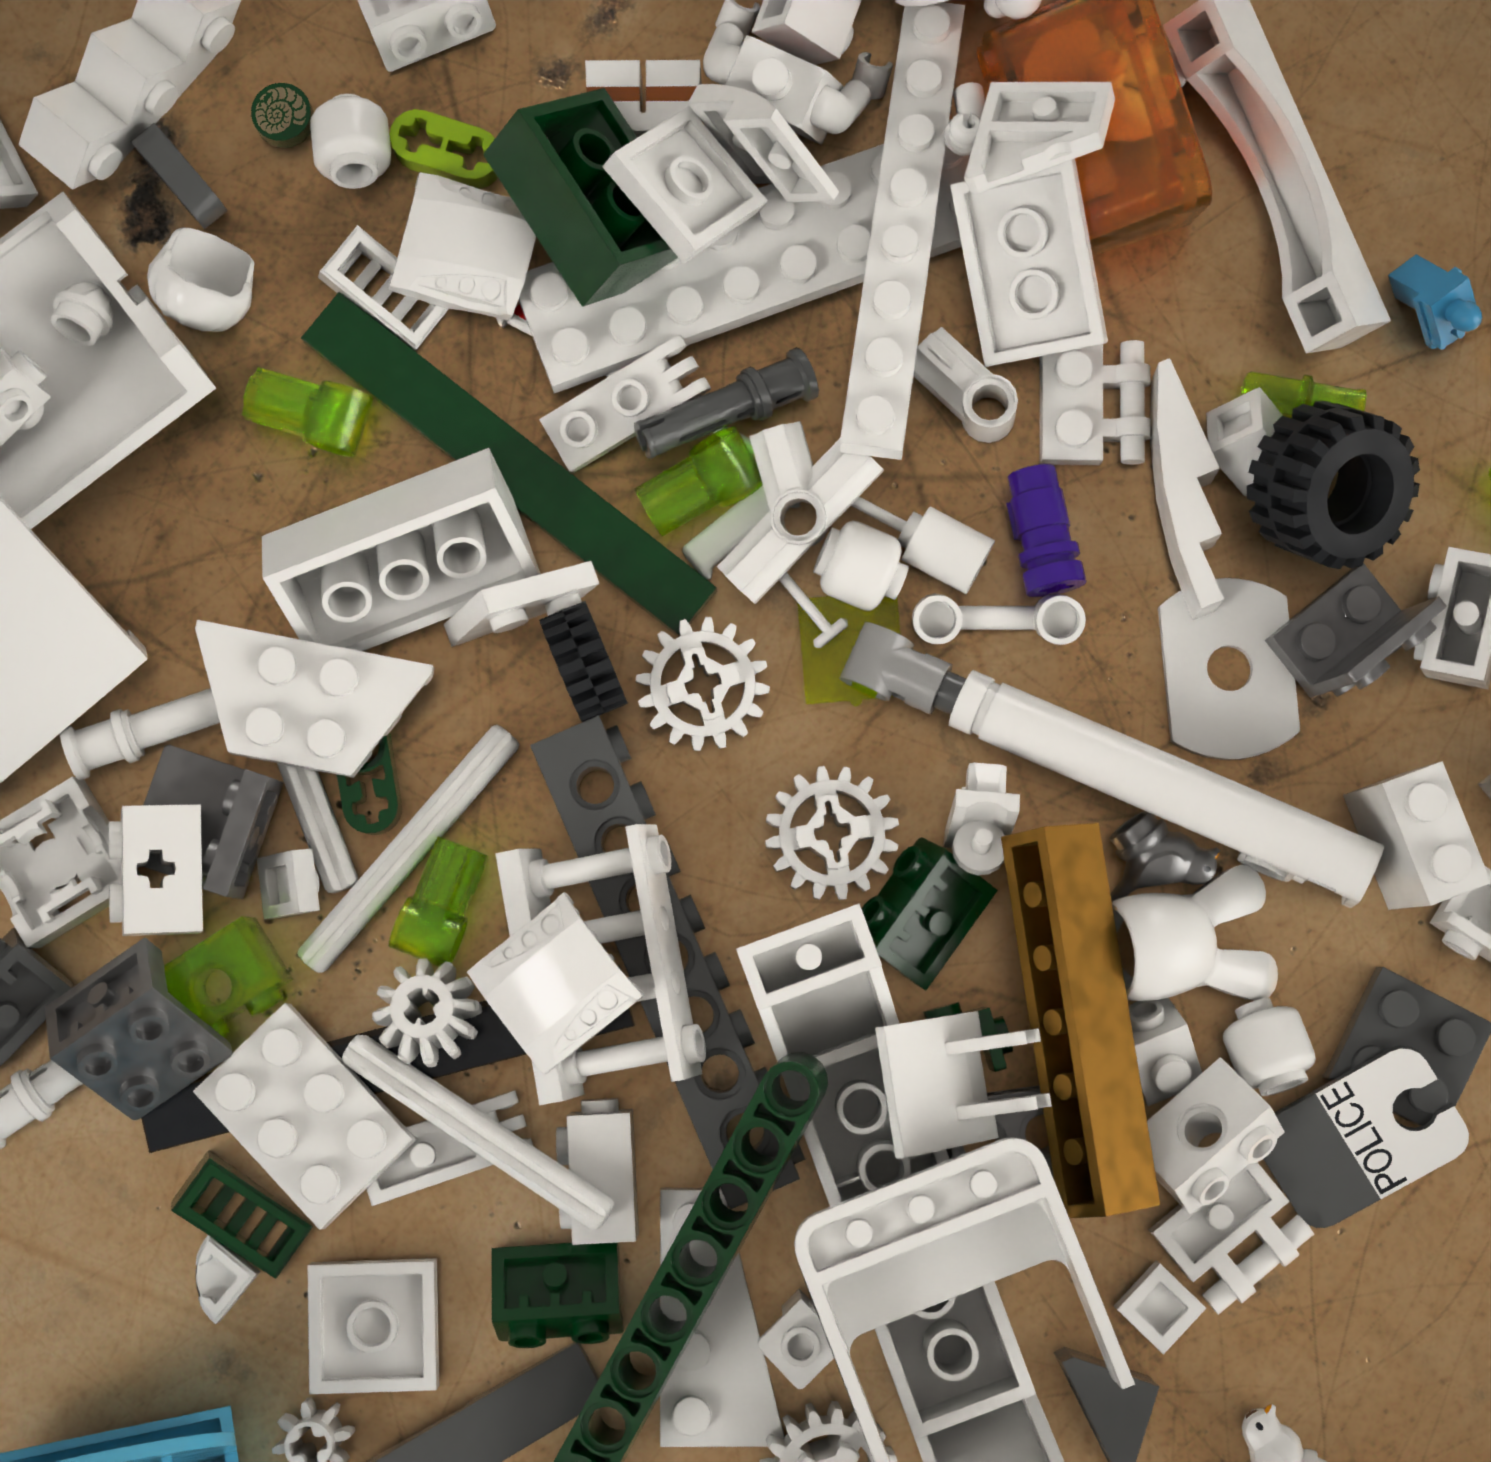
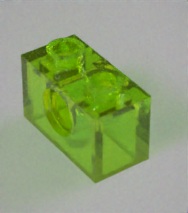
M241 916L164 965L168 993L223 1037L231 1032L227 1025L228 1021L245 1010L249 1012L251 1017H254L271 1008L284 998L280 988L294 980L256 917ZM218 969L224 971L232 983L231 994L221 1005L212 1002L206 993L207 979Z

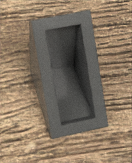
M1067 1347L1055 1351L1054 1354L1107 1461L1136 1462L1159 1386L1150 1376L1130 1369L1135 1385L1122 1389L1111 1378L1104 1360Z

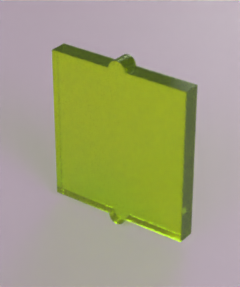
M831 596L809 598L831 625L840 618H845L848 621V627L821 649L814 647L813 640L822 631L797 603L806 705L850 701L851 705L857 707L861 705L862 700L878 699L876 698L878 692L854 681L851 686L847 685L839 677L865 622L880 625L901 635L898 598L893 600L884 596L881 603L870 611L859 609Z

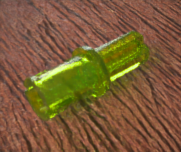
M1253 371L1246 374L1240 391V396L1260 387L1282 414L1292 415L1293 408L1302 404L1313 406L1315 401H1328L1365 411L1367 395L1365 389L1359 388L1356 390L1314 382L1312 375L1305 374L1302 380Z

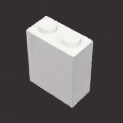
M1443 761L1395 775L1343 795L1358 834L1384 845V850L1374 875L1388 910L1432 906L1491 884Z

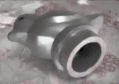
M1143 811L1125 822L1110 836V840L1117 848L1116 855L1126 861L1122 880L1110 894L1112 902L1118 898L1126 897L1134 890L1143 887L1178 882L1191 885L1205 884L1212 880L1216 873L1217 858L1220 853L1217 847L1212 849L1198 847L1185 834L1168 831L1163 819L1157 820L1154 814Z

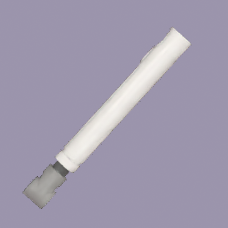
M870 622L864 623L839 677L842 682L856 690L884 701H889L892 695L905 701V704L928 714H932L935 708L951 715L948 726L969 735L972 733L979 735L978 739L1235 849L1240 852L1237 857L1240 863L1250 866L1261 874L1284 882H1289L1291 879L1301 884L1305 881L1313 882L1341 895V904L1349 908L1357 905L1364 896L1382 856L1383 844L1358 835L1008 684L1002 683L1000 685L995 683L994 678L972 670L966 679L951 672L953 664L930 654H922L913 650V642L906 637L880 625Z

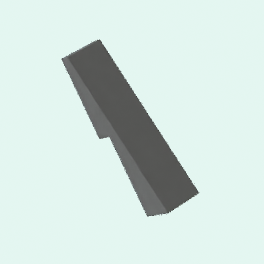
M573 1342L471 1399L466 1406L366 1462H502L579 1416L599 1377L581 1344Z

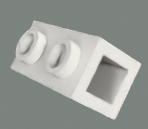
M618 1098L582 1100L581 1112H571L568 1114L567 1127H557L556 1129L557 1162L561 1165H569L571 1172L612 1198L614 1206L605 1223L596 1230L587 1228L559 1209L561 1229L572 1230V1245L636 1242L639 1235L633 1109L619 1110Z

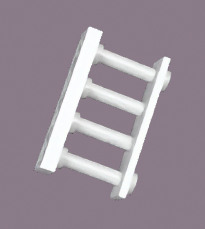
M635 824L626 826L629 848L551 864L546 859H543L541 849H514L495 853L510 937L551 904L550 896L553 894L554 888L634 873L640 910L584 921V923L591 931L597 934L596 938L600 944L645 935L652 973L629 978L634 986L637 985L645 995L639 1001L656 998L662 1027V1037L585 1051L580 1047L546 1074H543L532 1061L539 1105L562 1102L585 1095L583 1083L586 1082L587 1076L663 1062H668L671 1082L685 1080L702 1074L700 1062H704L706 1058L705 1039L700 1026L693 1024L666 872L671 870V853L666 838L662 834L659 835L657 825Z

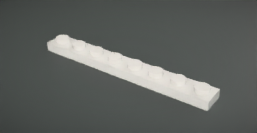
M941 2L927 6H904L840 437L841 453L902 460L946 149L944 129L950 120L964 21L965 5Z

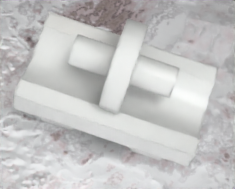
M969 763L966 773V787L956 789L945 828L944 848H952L953 857L957 864L968 873L988 875L998 870L1004 863L1001 837L1012 834L1020 811V794L1006 793L1007 766Z

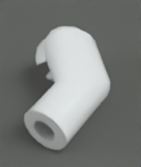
M974 82L962 84L954 90L953 96L957 115L953 117L952 121L944 129V140L947 147L959 156H970L985 104L983 87L981 84Z

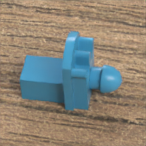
M1416 254L1388 275L1394 297L1416 310L1425 344L1429 348L1443 350L1458 338H1463L1465 332L1475 330L1481 324L1482 312L1476 305L1470 279L1462 274V271L1457 267L1447 272Z

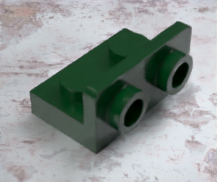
M921 837L913 846L908 847L900 854L894 864L892 876L879 894L868 900L861 909L879 957L926 991L998 890L980 875L968 873L959 867L953 854L947 849Z
M618 1242L580 1245L560 1243L492 1248V1324L498 1340L508 1341L510 1346L516 1348H535L544 1345L546 1339L571 1337L572 1341L576 1343L597 1344L607 1341L610 1338L609 1334L623 1333Z

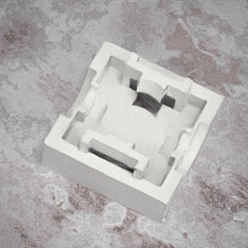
M73 776L0 820V889L5 895L12 911V918L10 920L27 948H41L109 907V885L122 884L121 859H109V820L86 781H79ZM50 818L56 819L48 824L55 838L43 841L35 849L31 840L38 835L47 833L42 823ZM136 868L138 876H141L138 869ZM90 891L91 895L65 911L59 912V908L85 892Z

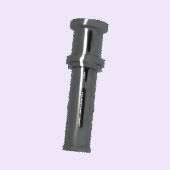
M796 347L786 353V359L759 370L751 366L743 369L736 376V382L726 385V387L694 398L658 415L636 421L634 423L635 434L642 451H645V456L648 459H652L672 448L718 431L737 421H742L749 417L753 420H766L772 416L774 409L800 398L806 402L814 400L819 394L818 382L806 354Z

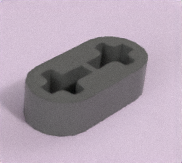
M155 123L151 124L130 141L204 230L228 211L216 194Z

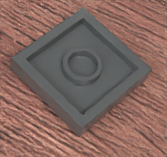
M1376 967L1323 1077L1332 1081L1389 1048L1398 1045L1410 1046L1424 1056L1436 1075L1437 1080L1423 1088H1410L1401 1092L1393 1103L1392 1113L1417 1126H1423L1432 1119L1435 1111L1450 1103L1456 1106L1491 1034V1022L1385 967Z

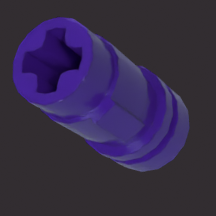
M1039 464L1012 472L1007 477L1012 498L1006 504L1014 540H1019L1022 543L1023 552L1019 554L1018 558L1020 567L1027 569L1022 575L1026 595L1029 597H1045L1047 595L1072 591L1085 585L1087 580L1083 562L1075 559L1080 555L1079 544L1076 541H1071L1069 516L1063 489L1059 486L1055 466L1052 464Z

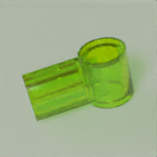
M258 367L254 375L249 378L245 389L242 416L248 421L301 436L306 443L321 450L353 458L356 456L374 398L358 389L341 383L322 381L321 385H317Z
M735 426L724 428L703 439L689 451L688 458L634 488L646 513L661 537L716 505L727 507L745 499L763 485L757 463Z
M438 836L414 896H409L398 914L389 939V948L417 959L427 958L432 965L437 967L445 961L452 963L467 928L468 918L465 917L466 912L477 890L489 856Z

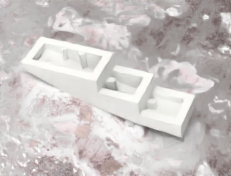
M1169 358L1158 363L1151 380L1150 448L1156 503L1170 561L1191 618L1195 620L1215 612L1224 600L1203 552L1212 548L1222 534L1202 490V487L1211 484L1220 467Z

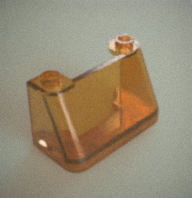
M1055 0L1037 8L1027 18L1010 20L984 33L981 39L982 45L977 47V59L982 76L987 83L991 81L1112 83L1115 102L1103 148L1075 158L1093 256L1188 226L1211 204L1212 185L1209 171L1153 0Z

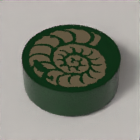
M275 83L265 87L256 95L251 107V117L258 133L267 143L280 148H289L302 143L311 133L310 120L314 111L307 96L301 89L288 83Z

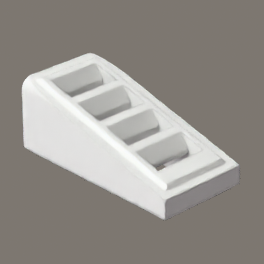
M357 225L320 270L318 278L336 293L340 292L416 351L449 309L429 303L430 305L409 329L401 320L418 299L405 296L392 313L382 307L384 302L393 293V291L388 290V286L393 275L397 257ZM363 254L371 261L356 280L352 282L344 275L359 256ZM382 268L390 276L371 298L363 290Z

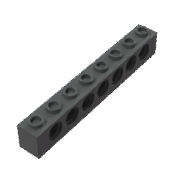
M598 715L530 745L578 858L605 853V838L611 830L617 827L647 824L645 820L656 815L642 781L630 786L621 763L632 758L617 725L606 729ZM593 771H604L610 774L614 782L611 796L599 804L584 801L580 793V785L583 778ZM669 846L671 870L666 872L678 941L688 951V963L684 969L688 998L701 997L711 1005L714 1014L711 1026L703 1031L706 1058L704 1062H700L701 1069L710 1057L725 1055L736 1063L739 1070L736 1083L726 1090H715L705 1083L702 1074L685 1080L675 1081L713 1170L729 1141L727 1134L728 1123L736 1115L745 1112L760 1082L768 1071L766 1067L756 1071L753 1070L744 1048L755 1044V1041L741 1009L730 1014L727 1010L720 990L729 987V981L716 952L704 956L694 933L704 930L705 926L691 894L681 899L678 897L670 876L681 871ZM634 873L589 881L604 917L632 912L628 900L631 891L636 887ZM645 935L614 941L629 977L652 973ZM656 998L640 1001L655 1037H662L663 1033ZM764 1128L761 1140L752 1147L761 1155L775 1156L779 1151L778 1140L775 1134L769 1129ZM799 1143L773 1191L800 1179L795 1164L806 1159ZM722 1184L720 1186L730 1210L748 1202L745 1192L740 1187L733 1184Z

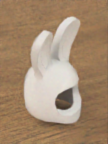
M1239 865L1214 877L1193 894L1144 893L1114 900L1112 908L1116 932H1118L1123 921H1125L1134 949V977L1132 978L1123 969L1127 999L1131 1001L1158 1000L1173 997L1196 987L1206 985L1223 993L1255 1001L1269 998L1274 992L1278 980V968L1274 958L1264 951L1217 948V937L1214 927L1218 924L1257 912L1263 907L1266 900V890L1258 872L1248 865Z

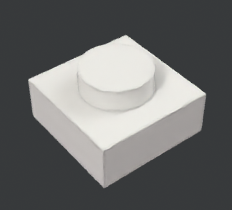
M312 849L290 850L257 858L264 919L284 918L320 910L318 899L320 883L314 866Z
M1155 1261L1114 1305L1163 1355L1206 1309L1158 1261Z

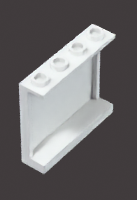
M0 497L1 783L142 665L148 657L146 647L130 630L125 631Z

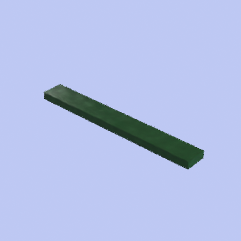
M340 292L337 293L301 337L308 347L452 460L456 461L489 448L513 496L517 510L582 562L591 561L596 573L676 636L680 637L679 621L686 619L691 624L716 593V586Z

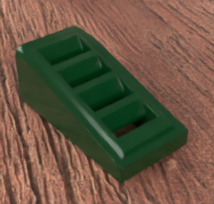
M207 1151L171 1202L172 1212L275 1279L313 1228V1224L210 1151ZM216 1178L224 1184L205 1209L196 1202L211 1181ZM237 1192L245 1198L225 1224L217 1217L234 1193ZM258 1206L266 1211V1213L246 1239L238 1232ZM280 1220L287 1227L267 1254L258 1247L275 1223Z

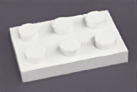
M1075 158L981 193H969L966 181L950 184L985 367L1107 343V332Z
M284 1003L228 1059L193 1091L319 1230L326 1229L417 1140L352 1069L344 1065L342 1058L289 1003Z

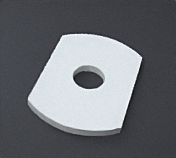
M1219 578L1216 581L1224 600L1215 612L1192 620L1182 590L1168 598L1158 607L1170 742L1181 749L1203 757L1219 760H1241L1269 752L1286 743L1300 732L1295 678L1265 642L1269 636L1289 621L1288 603L1286 595L1264 584L1244 579ZM1219 648H1235L1246 656L1250 665V675L1242 688L1235 691H1226L1215 686L1210 680L1207 672V663L1211 654Z

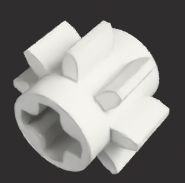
M310 1397L301 1404V1420L288 1413H285L278 1420L277 1423L280 1428L288 1432L285 1439L278 1442L272 1448V1453L279 1455L285 1453L289 1462H327L328 1460L330 1462H347L350 1456L347 1451L339 1446L342 1441L352 1436L356 1431L355 1426L347 1425L342 1427L340 1420L336 1417L341 1405L338 1402L333 1404L328 1410H316V1404L312 1397ZM310 1427L315 1437L325 1436L327 1441L318 1452L314 1443H303L301 1438Z

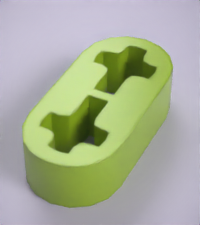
M418 109L403 112L394 120L390 127V142L395 156L403 166L410 170L439 175L478 189L491 185L498 178L489 163L477 162L474 170H467L464 158L452 153L455 150L465 154H472L476 146L482 147L483 152H485L495 138L490 132L480 127ZM420 129H426L429 141L439 145L440 149L421 144L417 152H411L405 137L406 135L416 137Z

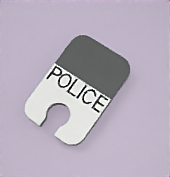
M1402 1045L1389 1048L1274 1112L1285 1133L1277 1139L1274 1149L1264 1158V1161L1297 1214L1308 1225L1315 1228L1333 1226L1456 1159L1465 1151L1469 1142V1132L1453 1103L1435 1111L1432 1119L1423 1126L1406 1127L1394 1118L1392 1113L1393 1103L1401 1092L1410 1088H1423L1437 1080L1428 1062L1418 1050Z

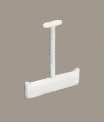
M761 483L682 548L684 556L704 578L711 579L713 567L721 562L770 511L763 484ZM796 503L790 508H799L800 503ZM787 572L779 579L782 585L822 631L813 640L814 647L821 649L848 627V621L845 618H840L831 625Z

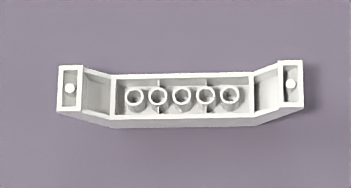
M860 904L736 948L777 1062L790 1053L804 1052L817 1058L827 1072L828 1087L825 1096L804 1132V1137L830 1206L949 1160L946 1149L907 1158L896 1159L875 1027L900 1023L885 979L882 963ZM793 1070L782 1072L790 1098L796 1101L808 1099L810 1085L806 1077ZM995 1282L875 1329L923 1462H1064L1037 1397Z

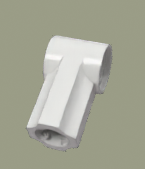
M940 327L934 333H930L918 345L914 377L962 421L963 428L975 440L991 443L1007 436L1014 426L1018 403L1016 389L1011 382L1000 375L992 374L943 327ZM994 398L1002 403L1006 411L998 419L986 420L974 412L973 406L980 399Z

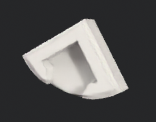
M207 1235L199 1248L195 1265L199 1303L209 1319L215 1324L220 1322L258 1276L260 1271L246 1259Z

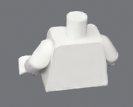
M734 0L724 1L715 22L717 28L703 58L705 75L716 83L744 88L765 98L779 111L796 134L822 145L827 132L832 134L844 132L867 107L871 99L884 97L893 67L892 62H888L885 66L872 65L869 63L871 53L863 52L858 56L852 80L843 86L828 71L749 36L760 10V5L757 2L754 3L753 8H745Z

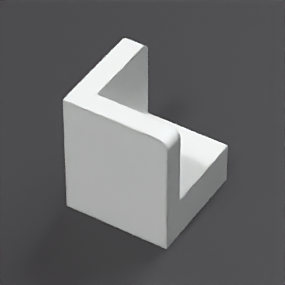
M1260 387L1206 413L1207 438L1215 459L1221 470L1244 496H1247L1246 486L1252 484L1254 480V475L1248 473L1251 461H1258L1262 452L1257 446L1264 435L1271 437L1274 434L1273 424L1283 416Z

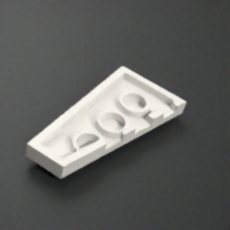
M661 1188L660 1266L703 1188ZM720 1188V1198L723 1204L728 1208V1204ZM702 1240L690 1241V1253L697 1263L703 1266L717 1265V1254L709 1243ZM740 1253L737 1254L660 1395V1447H768L766 1438L769 1434L781 1438L785 1437L765 1355L758 1348L760 1335ZM671 1296L660 1297V1308L663 1314L674 1321L686 1320V1310L677 1298Z

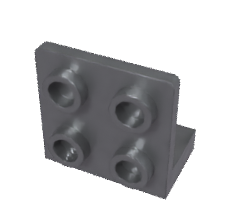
M1363 563L1362 566L1352 568L1269 636L1265 642L1310 698L1330 691L1338 697L1355 685L1359 689L1368 686L1390 668V665L1385 660L1386 657L1401 647L1405 651L1410 650L1430 636L1437 628L1431 620L1443 611L1447 605L1438 596L1401 611Z
M167 745L162 751L144 805L201 804L203 889L225 897L243 899L283 782L172 745ZM149 854V859L143 867L167 875L173 874L171 866L161 865L160 854Z
M145 937L45 1006L50 1059L132 1120L142 1118L232 1055L231 1044L228 1040L168 993L162 951Z

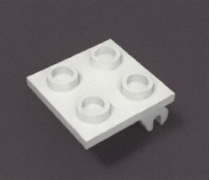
M978 1011L875 1027L896 1159L997 1139L999 1137L995 1115L1030 1111L1052 1106L1050 1093L988 1100L980 1051L1041 1042L1039 1028L982 1036Z

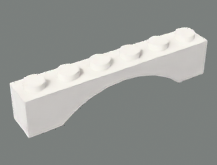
M1198 0L1163 25L1186 80L1203 97L1225 126L1244 157L1260 190L1270 216L1278 246L1282 272V299L1306 354L1342 348L1389 323L1391 319L1250 0Z

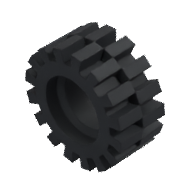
M586 601L539 620L560 675L582 722L628 704Z

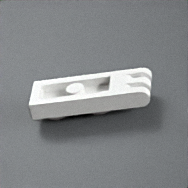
M681 335L669 339L539 419L569 472H577L636 436L634 430V423L636 421L670 410L677 405L702 396L711 389L705 377L691 382L685 388L679 382L699 368L693 356L680 361L672 367L667 360L679 354L687 347Z
M515 1090L472 1105L511 1132L527 1126L523 1114L500 1122L498 1120L496 1110L508 1109L519 1102ZM426 1120L406 1127L417 1140L367 1188L371 1205L374 1206L493 1164ZM531 1138L523 1139L533 1146Z

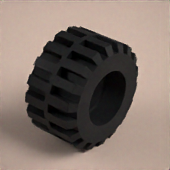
M1315 401L1313 406L1302 404L1293 408L1292 418L1281 416L1273 424L1274 434L1271 437L1264 435L1257 446L1262 452L1258 461H1251L1248 472L1254 475V480L1252 484L1246 486L1247 499L1255 502L1249 513L1252 521L1261 525L1259 533L1266 540L1275 543L1276 547L1329 568L1341 569L1342 566H1346L1352 569L1362 566L1365 558L1375 560L1383 554V545L1386 542L1393 545L1401 535L1398 529L1403 521L1409 522L1414 511L1409 509L1413 497H1418L1420 484L1414 482V475L1420 471L1418 458L1410 456L1414 448L1410 437L1402 435V428L1395 422L1384 419V417L1328 401ZM1338 472L1335 487L1328 498V492L1331 482L1336 473Z

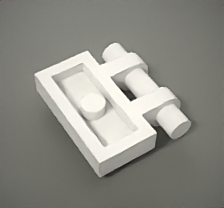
M1129 340L1121 342L1119 365H1103V344L1040 356L1039 464L1100 465L1103 461V442H1120L1122 464L1133 465L1145 462V441L1151 439V419L1145 417V387L1151 385L1150 365L1144 363L1143 341ZM1103 389H1120V418L1103 419Z
M1258 1162L1249 1163L1230 1180L1227 1190L1215 1202L1209 1205H1201L1191 1215L1178 1204L1149 1229L1151 1234L1192 1282L1196 1281L1210 1268L1216 1272L1220 1280L1203 1293L1202 1296L1218 1315L1235 1300H1238L1241 1304L1256 1292L1253 1287L1254 1284L1279 1263L1284 1267L1299 1256L1296 1249L1314 1235L1312 1229L1299 1215H1296L1281 1229L1271 1219L1275 1213L1290 1201ZM1255 1232L1263 1244L1236 1265L1228 1256V1253Z

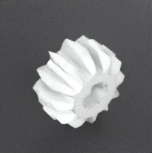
M420 958L416 964V976L411 977L403 967H395L393 971L394 977L400 982V985L396 990L388 986H380L377 991V995L390 1004V1006L379 1008L372 1013V1019L377 1025L388 1026L379 1037L382 1045L387 1049L399 1046L398 1058L406 1064H410L421 1053L423 1063L427 1067H435L439 1060V1048H443L453 1059L459 1058L461 1050L454 1042L456 1037L460 1035L466 1039L474 1040L478 1033L464 1019L476 1017L482 1013V1006L477 1000L466 999L475 988L469 977L455 980L456 968L447 961L440 965L434 973L428 959ZM429 1001L433 1006L436 1018L432 1022L425 1024L421 1019L422 1015L418 1008Z

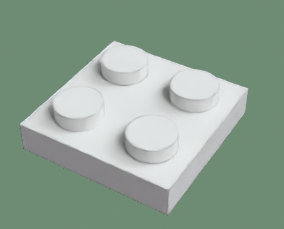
M689 106L615 151L602 166L683 264L754 216L768 201Z
M437 1258L312 1262L307 1265L309 1394L433 1391L438 1389Z

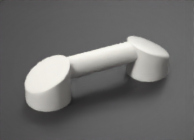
M935 593L922 598L916 604L912 613V625L918 636L928 643L937 645L953 640L960 630H1035L1038 635L1048 642L1065 645L1075 641L1081 635L1086 622L1082 606L1075 599L1061 594L1047 595L1038 600L1035 606H958L949 597Z

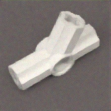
M800 421L774 426L749 436L770 511L717 566L755 604L811 546L823 540L829 527L884 471L871 456L841 453L840 438L813 465ZM796 503H810L815 508L817 515L814 527L803 535L790 534L784 522L786 512Z

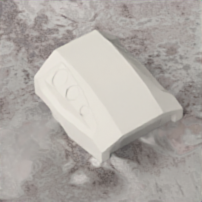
M420 172L417 176L412 205L388 290L443 308L479 313L508 321L513 316L526 279L536 235L511 197L484 191L439 175Z
M565 892L559 895L553 903L467 971V974L485 1000L543 1074L552 1070L645 996L637 985L634 986L632 980L616 965L613 955L608 954L596 938L597 934L587 927L579 915L580 912L577 908H574L573 900Z

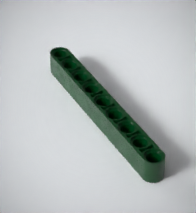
M804 1052L790 1053L781 1058L764 1075L554 1462H624L825 1096L828 1087L827 1072L823 1064L813 1055ZM793 1070L806 1077L810 1085L809 1098L796 1101L787 1097L780 1087L782 1072ZM763 1127L775 1134L779 1143L777 1155L764 1156L753 1149L749 1135L752 1128ZM722 1184H733L740 1187L748 1199L747 1210L733 1211L728 1209L720 1198V1186ZM702 1240L709 1243L717 1254V1265L703 1266L697 1263L690 1253V1241ZM671 1296L677 1298L686 1310V1320L674 1321L663 1314L660 1308V1297ZM639 1351L647 1354L655 1364L656 1374L646 1376L634 1369L630 1361V1352ZM611 1407L616 1409L623 1416L626 1429L616 1430L609 1427L601 1417L600 1408Z

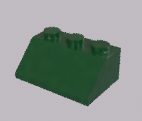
M605 88L518 109L483 154L582 307L627 292L678 258L602 167L615 151L637 138Z

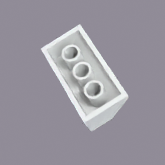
M489 448L262 536L263 580L300 640L357 651L370 649L448 619L482 589L541 574L513 496Z

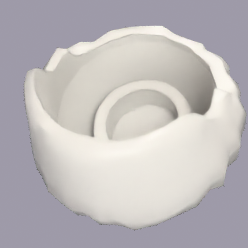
M179 228L171 234L166 244L149 264L147 274L149 292L163 315L193 329L222 332L243 319L251 306L254 261L245 251L216 235L192 228Z

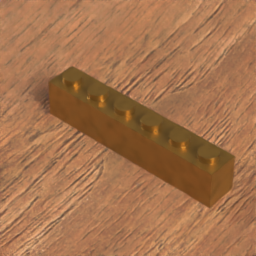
M1099 823L1044 826L1002 836V848L1030 1028H1039L1041 1042L1033 1043L1041 1094L1050 1093L1052 1104L1051 1107H1043L1053 1176L1069 1219L1107 1217L1159 1206V1192Z

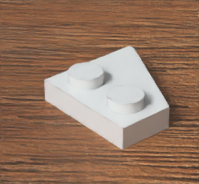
M991 82L964 175L969 193H981L1102 149L1115 102L1112 83Z

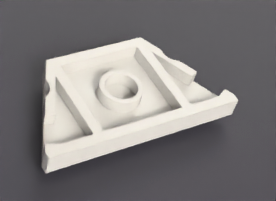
M197 620L195 626L226 748L230 754L352 778L356 776L371 757L373 749L380 740L387 736L402 717L401 714L424 685H428L433 678L435 670L434 666L430 664Z

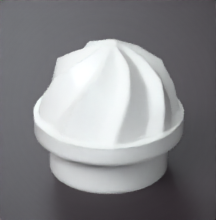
M81 282L72 284L64 291L59 292L53 300L55 311L51 316V323L67 339L81 345H94L97 339L106 336L113 326L112 299L104 292L103 288L94 283Z

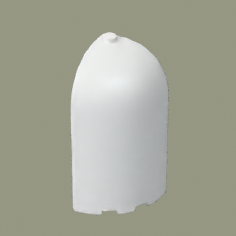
M61 192L0 238V348L10 356H13L20 350L32 359L47 375L40 384L51 396L43 404L44 413L41 420L30 429H18L0 447V497L30 529L216 389L202 367L166 324L167 321L138 285H135L127 291L120 281L128 276V274L115 259L113 252L64 192ZM75 283H94L103 288L104 292L112 299L113 326L106 336L99 337L96 343L91 346L81 345L67 339L51 323V316L55 311L53 300L59 292L64 291Z

